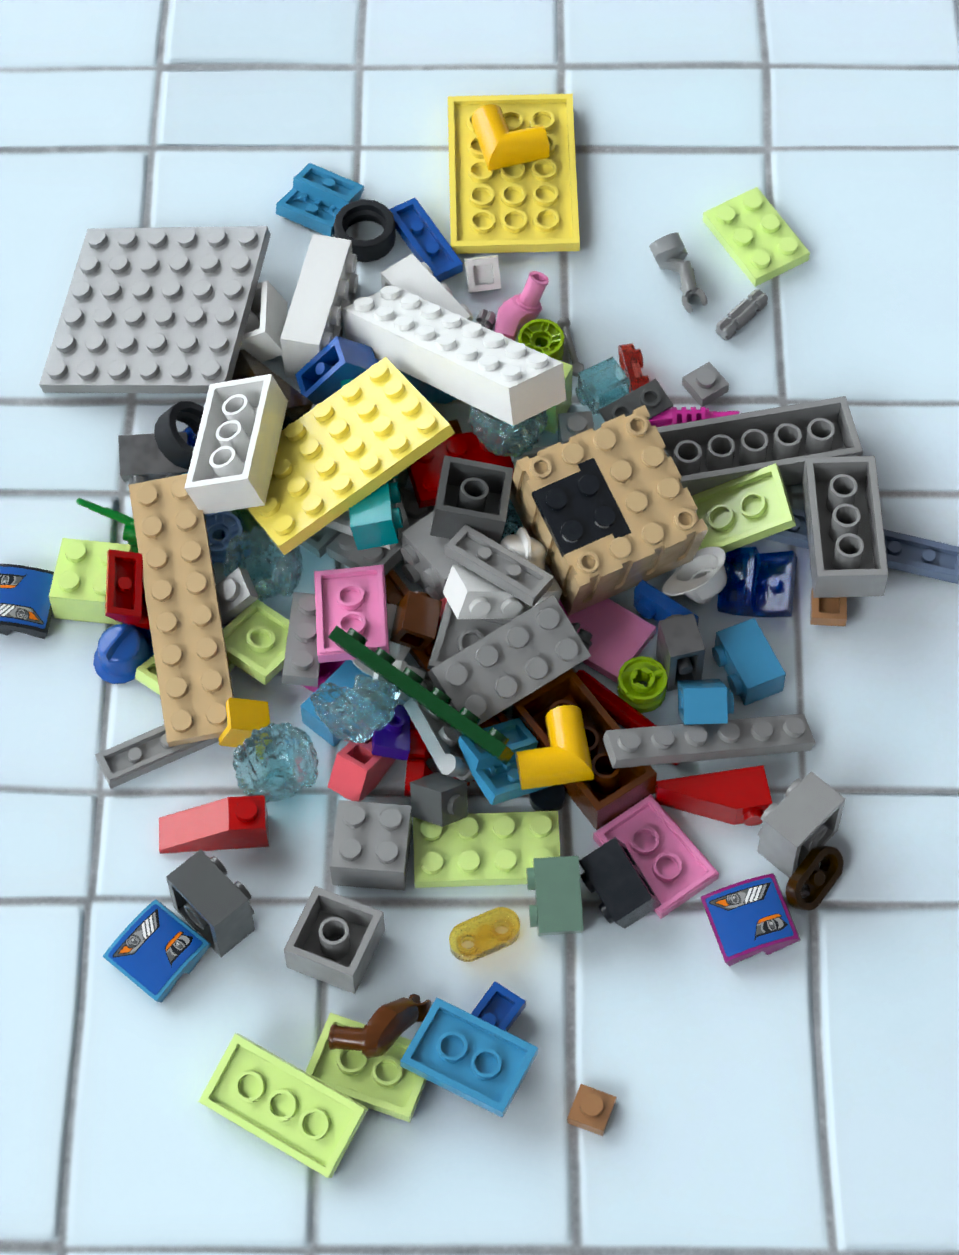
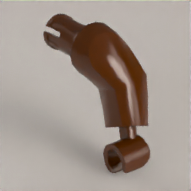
M411 994L409 998L403 997L382 1005L372 1015L364 1028L333 1024L329 1031V1048L333 1050L362 1051L366 1058L382 1056L404 1031L415 1022H423L431 1008V1000L427 999L421 1003L419 995Z

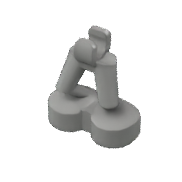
M677 232L668 234L650 244L649 248L660 269H668L680 273L682 285L680 289L683 293L682 304L688 313L693 312L689 304V300L693 296L700 297L703 306L706 305L708 302L706 295L696 286L694 269L691 267L690 261L684 260L688 253Z

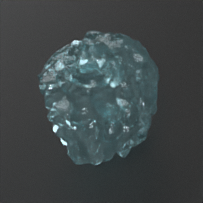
M475 407L470 409V416L468 417V424L471 425L474 435L477 436L480 443L485 445L489 452L496 456H513L516 458L522 456L524 452H530L533 449V445L538 443L539 436L543 434L548 422L546 410L514 426L488 413L484 414Z
M256 526L253 527L251 533L243 532L241 536L235 535L229 541L226 548V560L223 563L225 568L223 574L225 577L238 567L247 570L260 601H266L277 594H281L284 597L292 595L301 580L303 572V557L299 546L284 555L266 532Z
M358 674L355 677L353 688L339 687L331 682H323L320 684L319 690L312 694L310 699L315 707L316 715L329 728V732L334 733L338 739H343L344 742L364 743L373 736L375 731L383 730L392 721L395 714L394 709L399 704L397 698L401 693L392 683L388 684L385 680H373L371 677Z
M272 722L260 730H252L250 738L245 739L243 745H238L233 754L234 761L232 764L236 771L238 787L243 790L246 796L265 795L266 803L290 798L300 789L312 787L318 777L317 767L319 760L317 759V751L313 748L310 735L297 727L293 728L289 722H282L279 725Z

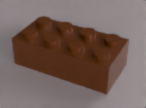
M570 669L513 704V719L520 718L537 739V748L550 747L545 721L546 714L551 709L563 705H573L581 709L594 780L563 784V786L585 817L598 830L648 795H653L656 788L657 773L651 765L612 768L603 742V736L606 730L621 728L574 670Z

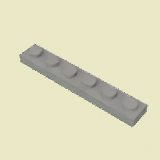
M804 714L728 720V723L675 724L606 730L603 736V742L613 769L811 751L815 744Z

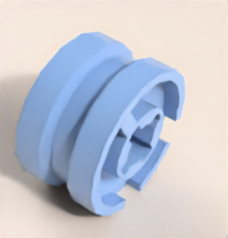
M227 511L205 514L212 564L214 565L215 562H221L223 565L232 563L240 557L244 550L243 529L240 520L234 514Z

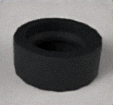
M362 199L345 205L336 215L334 222L335 237L351 240L352 254L357 255V261L371 262L379 260L386 256L394 247L396 238L395 220L392 212L386 205L375 200ZM362 221L375 222L384 228L380 236L366 241L356 240L348 236L346 230L353 224Z
M180 401L163 413L155 424L154 432L158 448L165 458L175 466L189 469L194 448L184 442L179 435L176 420L189 426L197 436L204 407L191 401Z

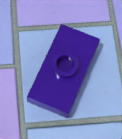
M376 700L373 708L372 754L407 761L410 752V716L403 705Z

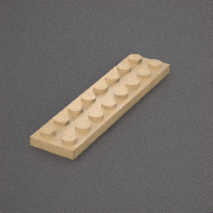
M188 473L128 485L138 552L142 553L143 557L142 579L166 739L169 747L219 738L228 726L226 701L230 697L234 698L205 514L203 510H198L184 489Z

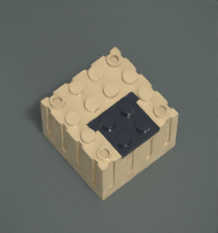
M645 405L634 409L633 413L627 417L623 414L602 423L601 427L595 431L593 428L574 435L565 444L558 442L542 449L533 458L529 459L526 456L516 461L509 497L529 537L538 540L545 546V565L548 566L562 590L560 600L568 616L633 588L642 579L648 581L693 561L708 531L703 518L699 519L696 514L698 508L688 488H683L680 482L682 477L672 457H667L664 451L666 445L656 426H651L649 422L650 414Z

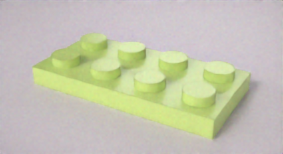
M558 811L473 813L443 827L413 817L415 888L527 884L526 868H533L534 858L561 857Z
M234 1034L198 1101L327 1178H332L368 1111L367 1107L241 1034Z

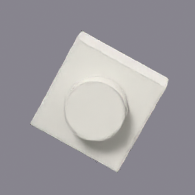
M497 255L464 259L469 293L501 289Z

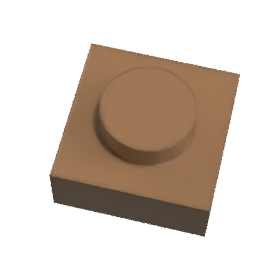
M812 588L810 625L846 626L847 597L814 598Z
M580 1084L567 1117V1123L603 1136L617 1097Z

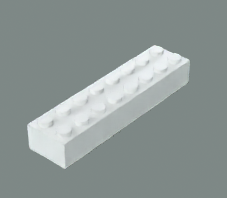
M385 286L380 292L369 297L358 298L353 304L341 308L346 339L372 347L376 359L382 360L387 357L398 370L512 426L567 400L562 362L531 349L523 343L507 338L501 333L483 327L479 323L470 321L459 314L446 310L437 304L422 299L418 295L409 293L398 286Z

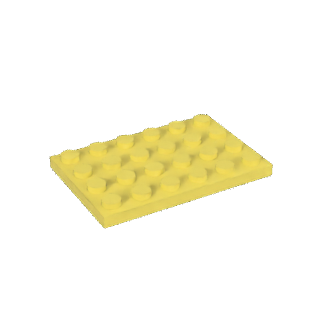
M573 94L448 96L451 248L456 254L580 251ZM484 105H498L502 109L509 132L543 125L548 136L550 158L488 171L472 125L473 113Z
M385 357L281 431L265 506L246 509L279 550L286 555L349 510V508L356 505L451 437L455 432L446 419Z

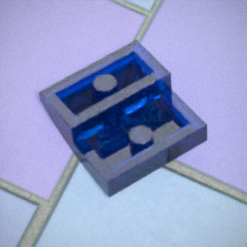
M754 546L737 548L725 553L724 568L727 574V583L723 590L718 593L717 609L719 612L748 617H792L797 556L793 550L760 554L757 547Z

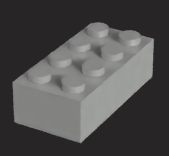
M875 456L806 458L802 485L813 597L884 596L889 574Z
M552 595L435 666L427 674L435 687L452 699L449 703L451 707L460 712L462 707H465L481 719L477 724L480 725L591 657V654L557 599Z

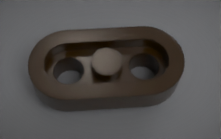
M822 845L814 847L796 869L786 885V898L793 908L807 911L814 910L841 876L844 866L842 854L837 848Z

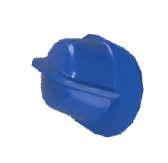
M123 623L116 624L104 631L98 641V648L94 654L93 665L97 675L104 681L112 684H124L134 680L136 669L154 655L150 630Z

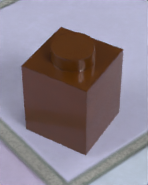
M409 591L397 604L390 641L423 652L435 639L442 601L433 599L424 592Z

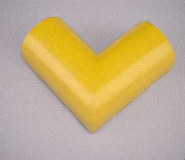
M484 105L473 113L472 125L488 171L550 158L548 136L543 125L509 132L502 109L498 105Z
M559 706L551 709L546 714L545 721L550 747L516 751L515 758L521 790L594 780L582 712L577 706Z

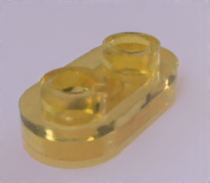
M497 907L457 924L449 935L451 953L460 961L472 962L512 945L520 934L519 917L509 908ZM504 926L508 931L504 934H499L495 929ZM465 941H471L475 945L472 948L466 949L461 944Z

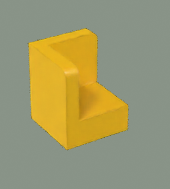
M233 697L226 701L228 726L218 738L219 745L258 750L271 734L268 702Z

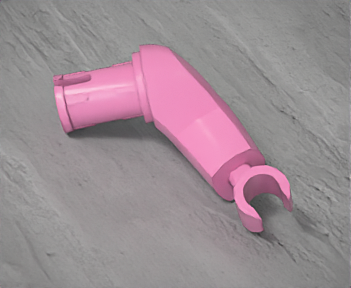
M531 271L529 273L522 293L511 297L499 307L494 332L501 333L515 341L518 331L526 323L538 317L542 310L540 299L549 283L546 275L538 271Z

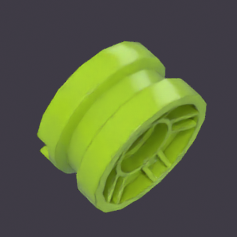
M536 319L526 323L520 329L518 343H523L525 346L544 353L551 358L563 359L564 334L558 324L551 320Z
M640 656L631 658L619 670L618 696L640 713L654 711L665 700L668 679L665 668L660 662L650 657ZM644 681L648 684V686L644 687L643 684H640L638 682Z

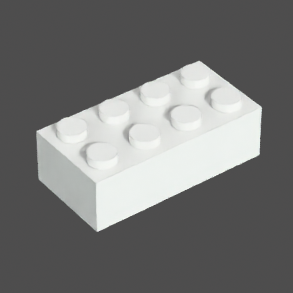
M319 234L312 235L280 337L286 378L296 379L295 374L336 336H343L341 308L351 305L349 300L350 293H356L359 279L358 274H354L357 255L352 254L351 240Z
M272 374L215 383L209 386L184 488L198 510H203L204 514L265 506L288 400Z

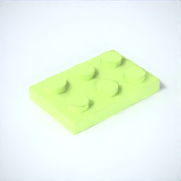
M758 187L703 212L702 221L755 287L809 261L810 252Z
M776 463L692 495L698 508L696 514L699 519L703 518L708 527V531L698 550L706 547H720L726 553L796 526L782 475Z
M330 1013L305 1072L369 1109L410 1122L427 1081L400 1066V1061L412 1040L400 1036L385 1054L373 1058H366L362 1051L333 1050L329 1048L328 1041L329 1031L333 1024L364 1028L366 1024Z

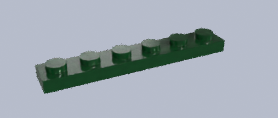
M336 626L328 636L338 647L506 765L514 755V752L506 745L509 742L506 736L493 727L488 732L477 725L481 719L465 707H462L460 712H458L449 705L452 699L436 687L431 692L420 685L424 679L408 667L403 672L392 665L396 660L379 647L373 652L365 646L368 640L350 627L346 633Z

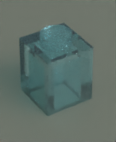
M611 357L579 372L578 387L575 391L579 402L583 406L587 405L595 416L599 414L598 411L601 408L629 394L630 380L614 357Z

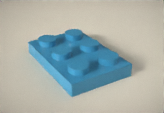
M436 997L403 1055L400 1066L503 1118L538 1054V1047Z

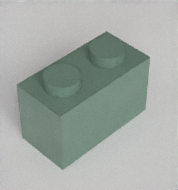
M579 856L534 858L533 868H526L528 890H535L536 905H529L530 927H537L538 936L582 933L584 926Z

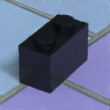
M616 837L579 860L584 870L580 877L591 893L595 891L598 893L602 900L598 907L610 924L615 922L625 929L661 905L626 845Z

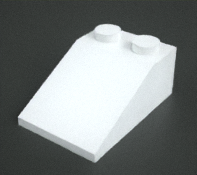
M268 280L257 284L240 350H246L260 362L282 355L280 337L287 318L288 303Z

